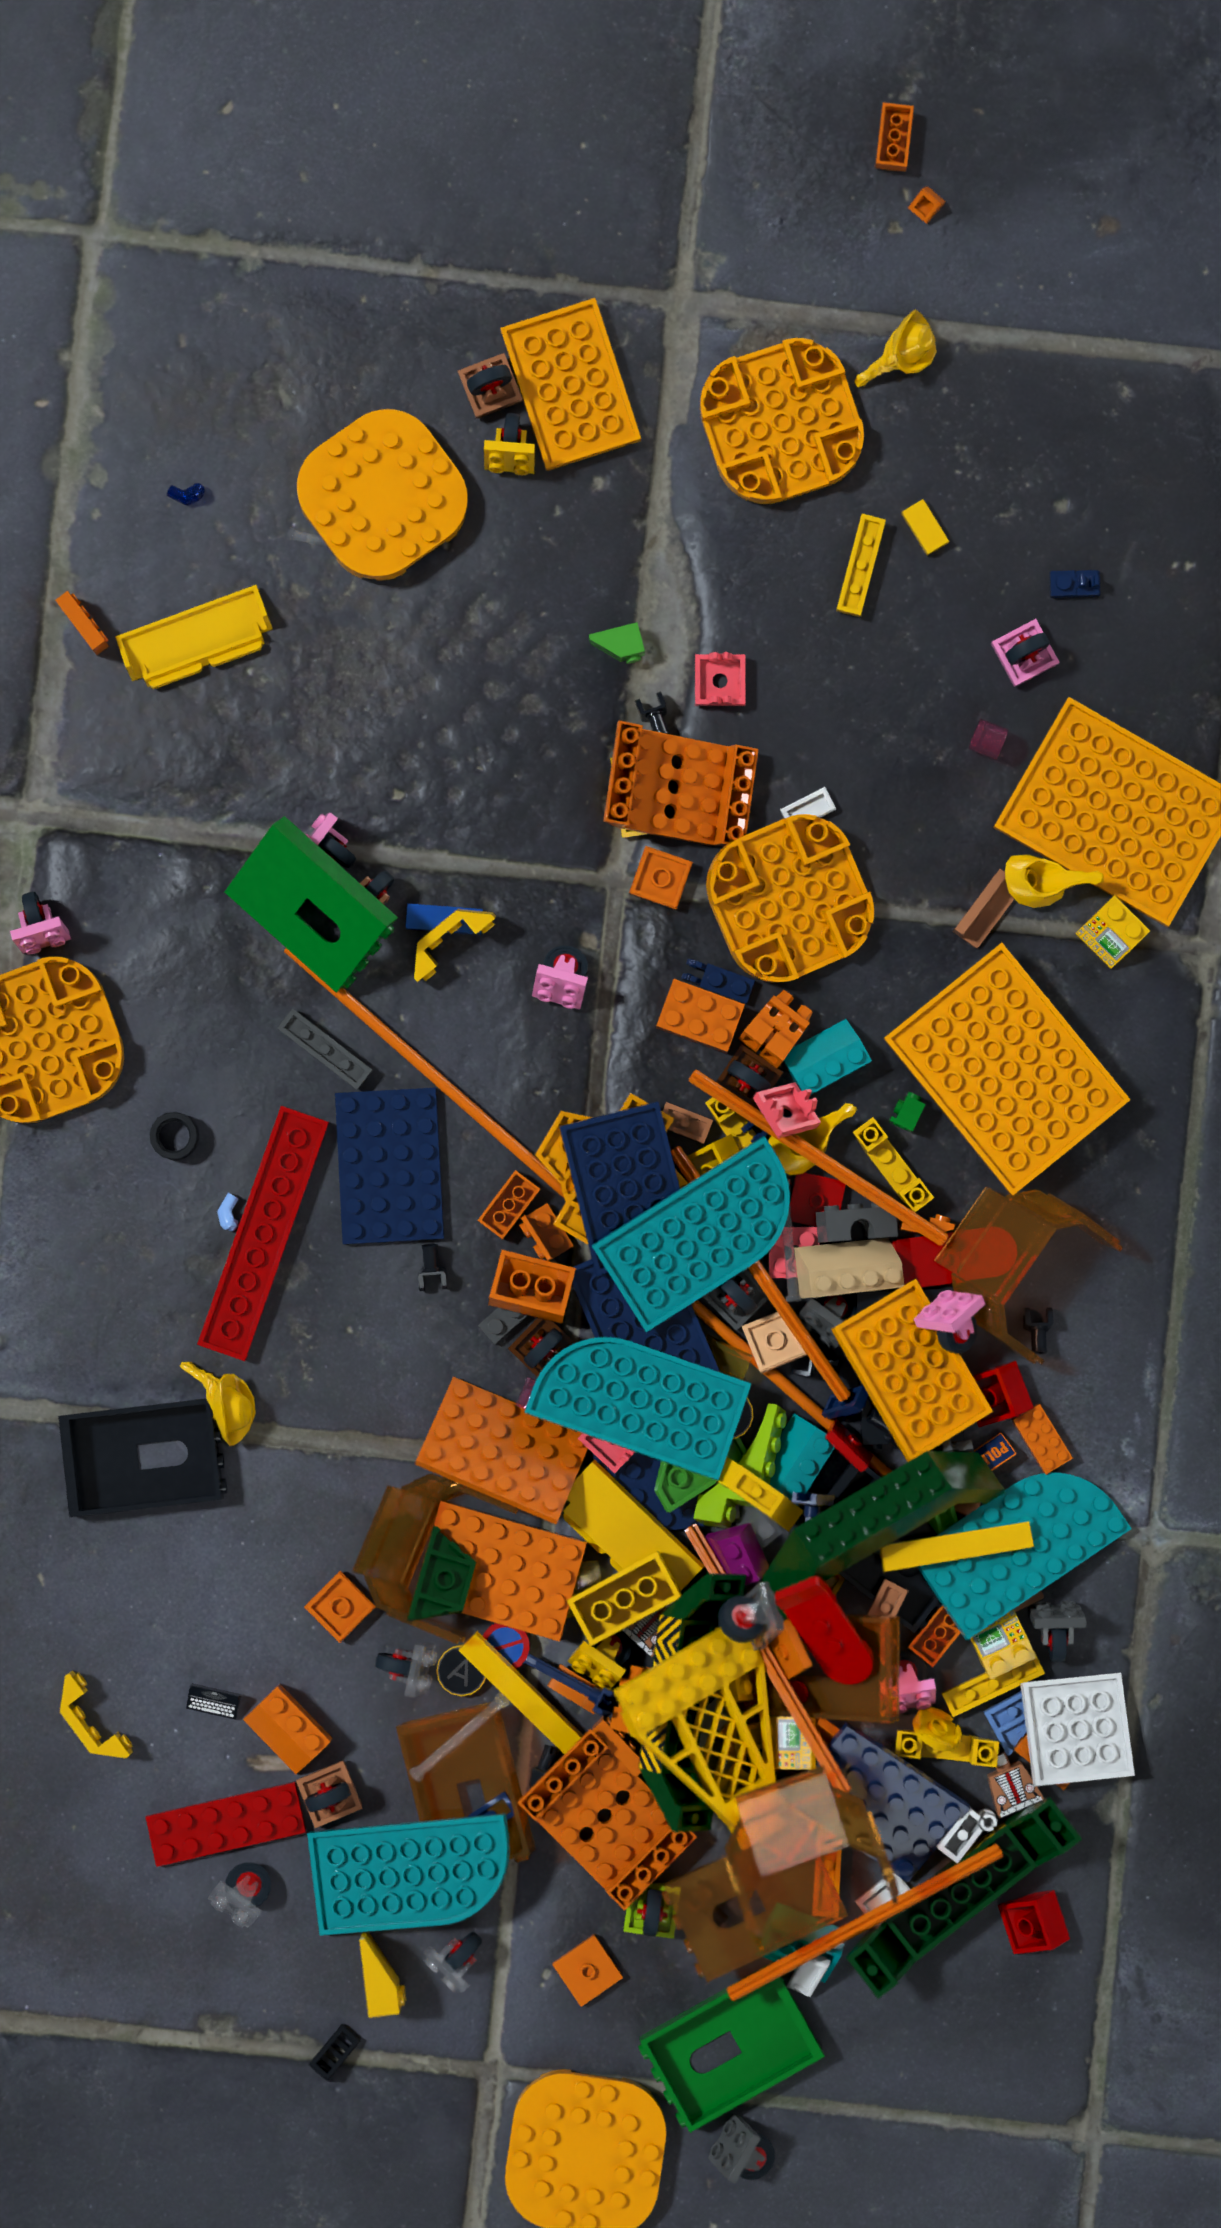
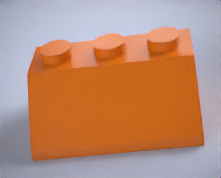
M501 1250L488 1305L563 1323L576 1268Z
M281 1684L270 1692L243 1719L295 1774L312 1761L333 1739Z

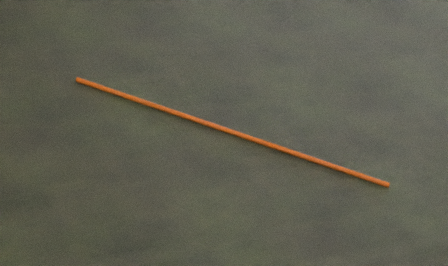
M287 948L284 950V953L564 1198L559 1181L530 1151L346 989L342 988L336 993ZM699 1300L693 1302L691 1305L695 1314L759 1370L749 1344ZM774 1368L763 1373L827 1431L829 1430L830 1425L835 1420L823 1417V1409L781 1372ZM873 1454L868 1466L881 1478L892 1472L890 1468Z

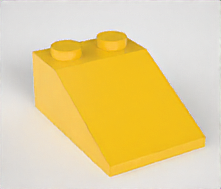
M369 1931L362 1932L359 1941L368 2016L370 2018L400 2014L401 2007L405 2006L406 2001L405 1985H400L398 1975Z

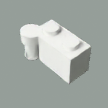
M970 1807L965 1816L959 1818L936 1847L958 1864L981 1834V1829L986 1831L994 1830L993 1827L997 1826L996 1815L988 1808L980 1809L977 1812Z

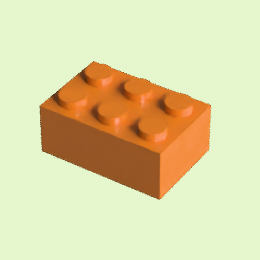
M673 979L656 1028L727 1054L745 1004Z

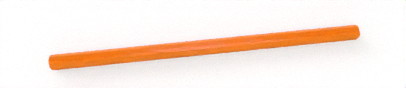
M695 1070L689 1077L690 1083L937 1245L942 1246L948 1238L947 1233L796 1134L777 1138L761 1111L708 1076Z
M680 1146L671 1150L673 1161L688 1183L701 1176ZM758 1260L748 1267L752 1276L837 1399L843 1402L851 1396L850 1391L761 1262Z
M693 1524L689 1526L685 1533L708 1573H726L699 1525ZM760 1632L754 1639V1642L764 1661L766 1673L838 1796L846 1794L851 1790L849 1783Z
M997 1844L990 1846L727 1988L730 1999L736 2001L1003 1857L1000 1847Z

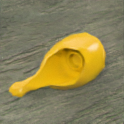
M914 309L903 319L885 344L883 355L871 364L866 371L856 376L854 382L857 387L865 386L870 380L885 372L900 369L906 374L918 373L932 363L937 352L933 332L925 317Z
M1032 855L1011 856L1006 862L1005 880L1009 893L1019 904L1032 908L1052 905L1063 897L1065 889L1072 888L1075 885L1086 883L1096 885L1104 881V875L1099 871L1065 870L1058 863Z
M845 1103L839 1110L820 1117L821 1123L817 1128L800 1132L796 1135L825 1153L834 1127L844 1119L852 1117L857 1108L853 1104ZM770 1136L768 1142L779 1158L785 1173L789 1175L803 1174L815 1166L814 1163L773 1136Z
M181 1362L180 1368L200 1381L205 1387L206 1399L211 1406L213 1418L217 1422L223 1439L229 1446L239 1443L250 1431L256 1415L254 1396L246 1382L235 1374H224L218 1379L212 1373H206L204 1370L199 1369L192 1362Z

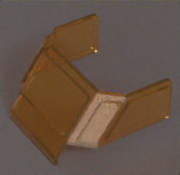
M986 1186L934 1261L953 1272L951 1275L954 1292L983 1296L985 1305L974 1314L978 1327L1019 1357L1034 1365L1036 1362L1042 1365L1045 1360L1007 1333L1005 1303L1057 1229L1077 1225L1099 1243L1119 1252L1123 1247L1118 1244L1120 1241L1085 1214L1050 1193L1046 1195L1034 1189L1019 1192L1013 1196L1009 1194L1004 1197Z
M436 1474L420 1477L402 1486L401 1489L387 1485L352 1572L365 1575L364 1578L376 1607L387 1611L386 1615L455 1644H458V1642L464 1643L467 1636L466 1633L433 1619L407 1621L413 1598L408 1587L434 1526L440 1501H448L466 1493L514 1514H517L519 1509Z
M824 1766L735 1796L742 1818L737 1822L724 1847L728 1857V1861H725L753 1945H758L759 1951L764 1950V1946L749 1901L761 1877L850 1846L876 1858L892 1903L898 1902L897 1896L900 1894L897 1881L871 1811L867 1812L861 1798L833 1786L830 1787Z

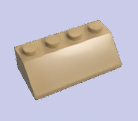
M889 1238L794 1248L799 1298L858 1293L904 1286L902 1261Z

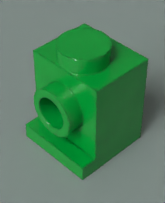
M908 1092L904 1100H898L893 1111L897 1115L896 1117L891 1116L888 1122L910 1133L913 1132L926 1105L921 1102L922 1097Z

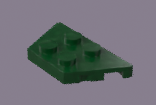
M433 1526L407 1621L462 1613L476 1561L468 1554L463 1553L453 1540L451 1542L445 1537L437 1526Z

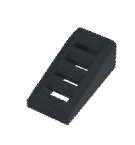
M341 2024L309 2062L308 2066L328 2082L361 2040ZM340 2034L352 2043L349 2047L337 2038ZM333 2042L345 2051L343 2055L331 2046ZM327 2050L338 2059L336 2063L324 2055ZM319 2059H322L331 2067L329 2072L317 2063Z

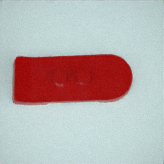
M994 1227L947 1233L948 1238L942 1246L937 1245L925 1236L891 1241L902 1261L904 1285L914 1279H917L921 1287L998 1278L1008 1274L1014 1268L1018 1259V1246L1015 1239L1007 1231Z
M811 1577L775 1593L776 1605L786 1614L829 1678L847 1685L857 1684L868 1678L873 1668V1653L866 1641L861 1639L837 1603L836 1596L830 1587L820 1577Z

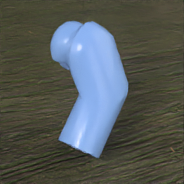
M230 1193L226 1195L217 1213L220 1226L224 1230L232 1232L238 1227V1221L234 1219L232 1210L239 1198Z

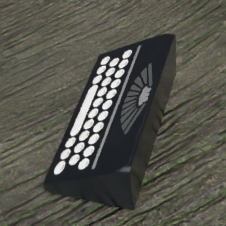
M192 1683L189 1689L186 1709L236 1720L242 1694Z

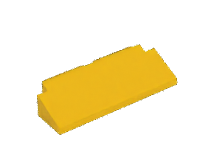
M253 585L115 637L131 680L135 681L144 678L147 687L156 689L202 671L204 666L209 664L216 667L261 650L263 644H265L262 633L273 630L257 585Z
M595 1459L576 1477L567 1498L570 1503L563 1510V1518L598 1553H607L611 1557L610 1564L618 1572L659 1551L681 1591L704 1567V1564Z

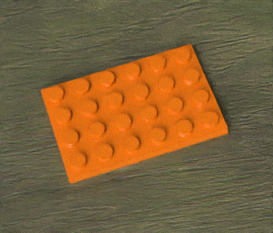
M453 1376L415 1465L557 1524L588 1448L578 1439L582 1433L525 1414L526 1407Z
M440 1501L434 1526H437L441 1530L440 1532L451 1542L453 1540L463 1553L468 1554L476 1561L462 1613L560 1642L570 1609L567 1600L573 1597L588 1542L447 1501Z

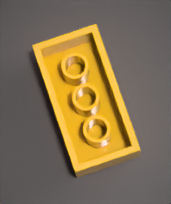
M657 1551L568 1599L567 1602L590 1646H593L671 1604L682 1596V1593L660 1552Z

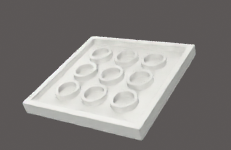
M1121 1673L1020 1683L1033 1786L1135 1776Z

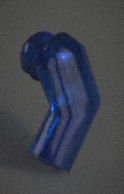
M195 483L185 490L171 485L167 496L184 505H191L203 498L205 488L200 483Z

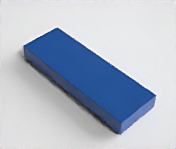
M407 903L406 929L431 931L457 909L483 911V909ZM463 919L460 921L463 925L454 932L475 934Z

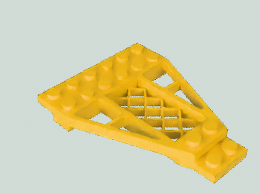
M719 1627L613 1690L623 1710L620 1714L631 1737H635L716 1812L718 1818L728 1826L738 1849L744 1850L784 1824L775 1806L778 1800L765 1667L754 1640L746 1643L733 1641ZM754 1668L758 1704L741 1714L729 1689V1684ZM709 1696L718 1699L715 1712L705 1710ZM700 1701L699 1707L693 1706ZM723 1706L728 1714V1717L721 1715ZM688 1708L697 1711L694 1725L688 1724L685 1720ZM758 1712L763 1759L746 1725V1720ZM704 1714L713 1716L710 1730L700 1728ZM669 1719L672 1720L685 1747L684 1750L670 1758L646 1736L649 1731ZM720 1719L729 1721L725 1735L716 1733ZM734 1729L739 1740L732 1738ZM699 1731L708 1734L705 1748L699 1747L696 1743ZM715 1736L724 1739L721 1753L711 1751ZM730 1742L740 1744L736 1758L727 1756ZM745 1752L750 1763L743 1761ZM710 1754L719 1757L716 1771L710 1770L707 1766ZM689 1755L705 1791L676 1765V1762ZM726 1759L735 1762L731 1776L722 1774ZM741 1765L751 1767L747 1781L738 1779ZM721 1777L730 1780L727 1794L721 1793L718 1789ZM737 1782L745 1785L734 1792Z

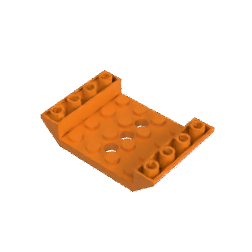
M619 720L617 722L604 822L621 829L709 846L724 847L733 840L747 835L759 749L737 744L724 746L643 729V725ZM674 755L679 756L682 761L679 769L674 768L671 760ZM670 780H674L678 785V791L675 794L671 793L668 789ZM667 805H671L675 811L671 819L664 812Z
M591 1729L517 1802L605 1889L606 1893L624 1911L697 1838L693 1832L677 1833L671 1830L647 1784L639 1776L635 1777ZM621 1790L629 1792L628 1801L622 1804L616 1802V1794ZM609 1809L611 1811V1817L608 1821L602 1822L598 1820L597 1815L600 1810ZM584 1827L593 1829V1835L588 1840H582L579 1837V1833Z

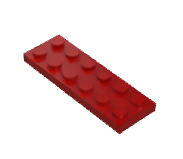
M296 1781L145 1816L156 1867L306 1833Z

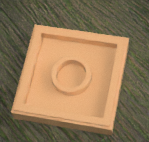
M778 1312L742 1326L761 1374L807 1356Z

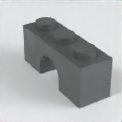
M871 1203V1208H863V1204L847 1205L848 1210H840L839 1205L824 1206L823 1212H816L818 1243L851 1240V1226L855 1221H858L863 1226L865 1239L898 1236L896 1217L875 1203Z

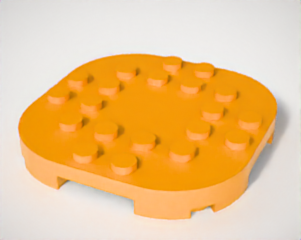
M790 338L782 340L780 344L737 358L735 356L730 357L712 370L702 389L700 415L719 474L732 492L747 501L760 504L777 503L830 486L849 474L858 461L863 446L864 429L845 376V369L839 358L829 348L814 343V340Z
M382 409L361 416L314 449L303 462L297 478L298 500L306 520H309L334 554L337 562L346 571L359 578L383 581L402 575L406 572L407 568L444 542L448 543L461 529L467 512V489L459 470L428 428L414 416L399 410Z
M810 814L790 816L733 840L725 845L713 859L706 881L708 900L732 957L740 968L752 977L766 982L792 981L851 955L867 939V934L874 920L872 895L870 892H867L849 849L850 843L848 839L832 822Z
M64 957L41 958L34 963L1 974L0 1117L17 1123H36L90 1104L105 1096L114 1087L121 1075L124 1065V1047L106 994L97 977L83 965Z
M568 2069L553 2070L540 2075L539 2078L524 2088L514 2109L505 2170V2184L508 2196L515 2209L526 2220L543 2228H637L651 2213L659 2190L666 2141V2124L660 2104L646 2087L628 2078L615 2079L575 2073Z

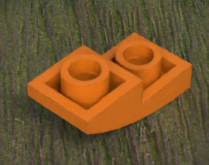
M936 1214L935 1218H928L930 1223L944 1232L953 1230L955 1224L950 1223L951 1218ZM901 1221L899 1230L919 1233Z
M561 1664L557 1668L592 1688L596 1686ZM551 1678L547 1685L549 1688L590 1713L595 1714L592 1711L595 1703L589 1701L587 1696Z

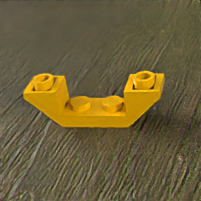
M455 910L418 941L414 979L417 982L422 978L424 981H427L436 973L434 968L438 963L426 948L429 947L433 950L443 941L442 935L447 931L452 934L463 925L460 922L462 919L475 934L479 931L484 934L495 925L493 920L496 918V915L493 912Z
M713 1097L705 1102L726 1136L732 1134L739 1150L752 1143L751 1140L756 1133L753 1129L743 1133L741 1128L748 1123L744 1117Z
M874 1117L853 1132L867 1156L910 1210L916 1212L934 1199L921 1179L914 1175L889 1142L888 1136Z
M726 1457L717 1482L733 1491L789 1532L803 1510L746 1468Z
M72 1670L64 1679L60 1706L61 1715L89 1753L127 1758L133 1753L131 1750L133 1745L125 1734L121 1736L117 1732L104 1743H101L99 1741L101 1736L96 1728L93 1726L89 1727L85 1722L86 1715L78 1705L74 1707L72 1702L88 1691L85 1687L87 1682L80 1673L75 1674Z
M897 1730L895 1754L899 1757L916 1759L928 1757L969 1762L971 1765L997 1767L999 1741L962 1734V1738L956 1748L951 1751H940L925 1744L914 1730Z

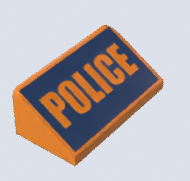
M1001 1432L974 1450V1453L981 1455L991 1471L1017 1454Z

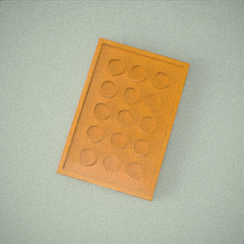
M596 298L500 328L546 471L641 441L638 426Z
M917 1279L910 1281L831 1329L907 1462L926 1451L932 1450L993 1412L959 1353H950L942 1348L938 1341L937 1330L916 1326L914 1318L922 1312L924 1307L930 1304Z

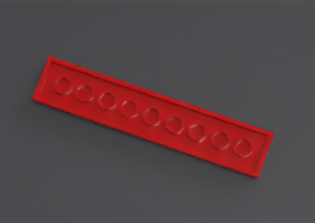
M284 1106L280 1107L197 1345L246 1361L329 1122Z

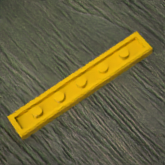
M1029 1522L889 1544L879 1550L883 1571L889 1572L1033 1548L1034 1544Z
M478 1631L459 1648L458 1651L563 1754L583 1736Z

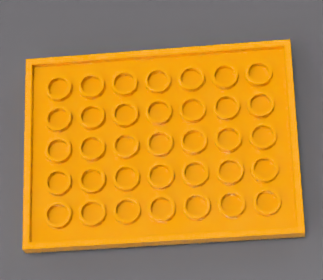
M1068 697L993 828L1045 858L1060 864L1066 870L1099 871L1104 875V881L1094 886L1112 896L1115 895L1125 904L1160 924L1169 927L1221 836V783Z
M1000 943L883 1038L1011 1196L1016 1194L1131 1100L1003 943Z

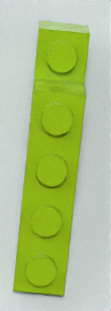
M770 1403L767 1405L764 1419L754 1441L738 1463L768 1485L775 1473L774 1462L776 1454L781 1448L780 1437L782 1429L786 1426L787 1422L786 1411L777 1404ZM718 1483L704 1495L699 1494L693 1519L707 1526L728 1529L731 1528V1524L735 1520L736 1505L755 1507Z

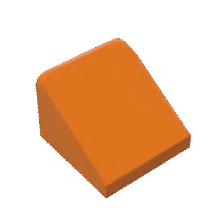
M926 186L908 208L928 224L946 202Z

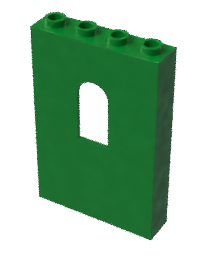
M285 816L272 824L224 892L336 993L343 987L348 989L356 981V972L360 973L369 964L368 956H373L381 948V939H386L395 929L392 925L398 918ZM307 898L338 925L340 929L338 941L329 942L325 940L296 914Z
M771 1962V1963L767 1964L766 1966L760 1968L759 1970H761V1969H763V1968H765V1967L771 1965V1964L774 1963V1962ZM782 1976L736 2001L730 1999L727 1988L643 2034L640 2036L641 2045L638 2046L645 2060L649 2058L654 2066L650 2070L657 2083L662 2081L666 2090L663 2091V2094L669 2105L674 2103L678 2113L675 2115L681 2127L687 2126L690 2133L825 2057L823 2050ZM730 2031L742 2053L709 2072H696L690 2065L691 2054L696 2049Z

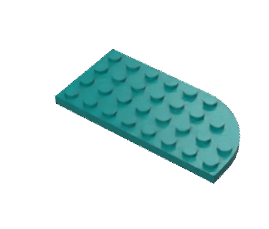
M762 1136L591 1245L646 1332L750 1267L770 1251L780 1237L788 1217L790 1193L786 1173L765 1136Z
M613 1337L590 1338L563 1349L547 1363L534 1384L524 1413L718 1481L751 1383L628 1340Z
M1050 1472L1047 1475L1045 1473L1033 1475L1013 1484L1005 1490L1006 1493L980 1506L935 1536L1029 1522L1033 1548L918 1567L965 1640H969L1132 1529L1118 1507L1105 1492L1091 1482L1070 1474Z
M506 1813L311 1831L307 1833L320 1936L437 1926L464 1920L478 1912L493 1898L504 1880L509 1862L510 1846Z

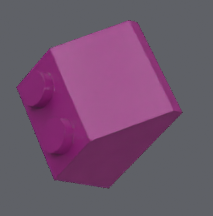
M750 1522L706 1534L705 1537L725 1572L729 1574H745V1584L759 1581L769 1568Z

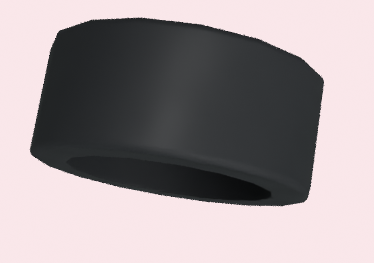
M178 1112L165 1113L152 1124L150 1143L155 1152L163 1158L181 1160L190 1156L197 1148L199 1131L195 1122L187 1115ZM169 1122H181L189 1131V1141L179 1151L167 1150L160 1141L161 1129Z

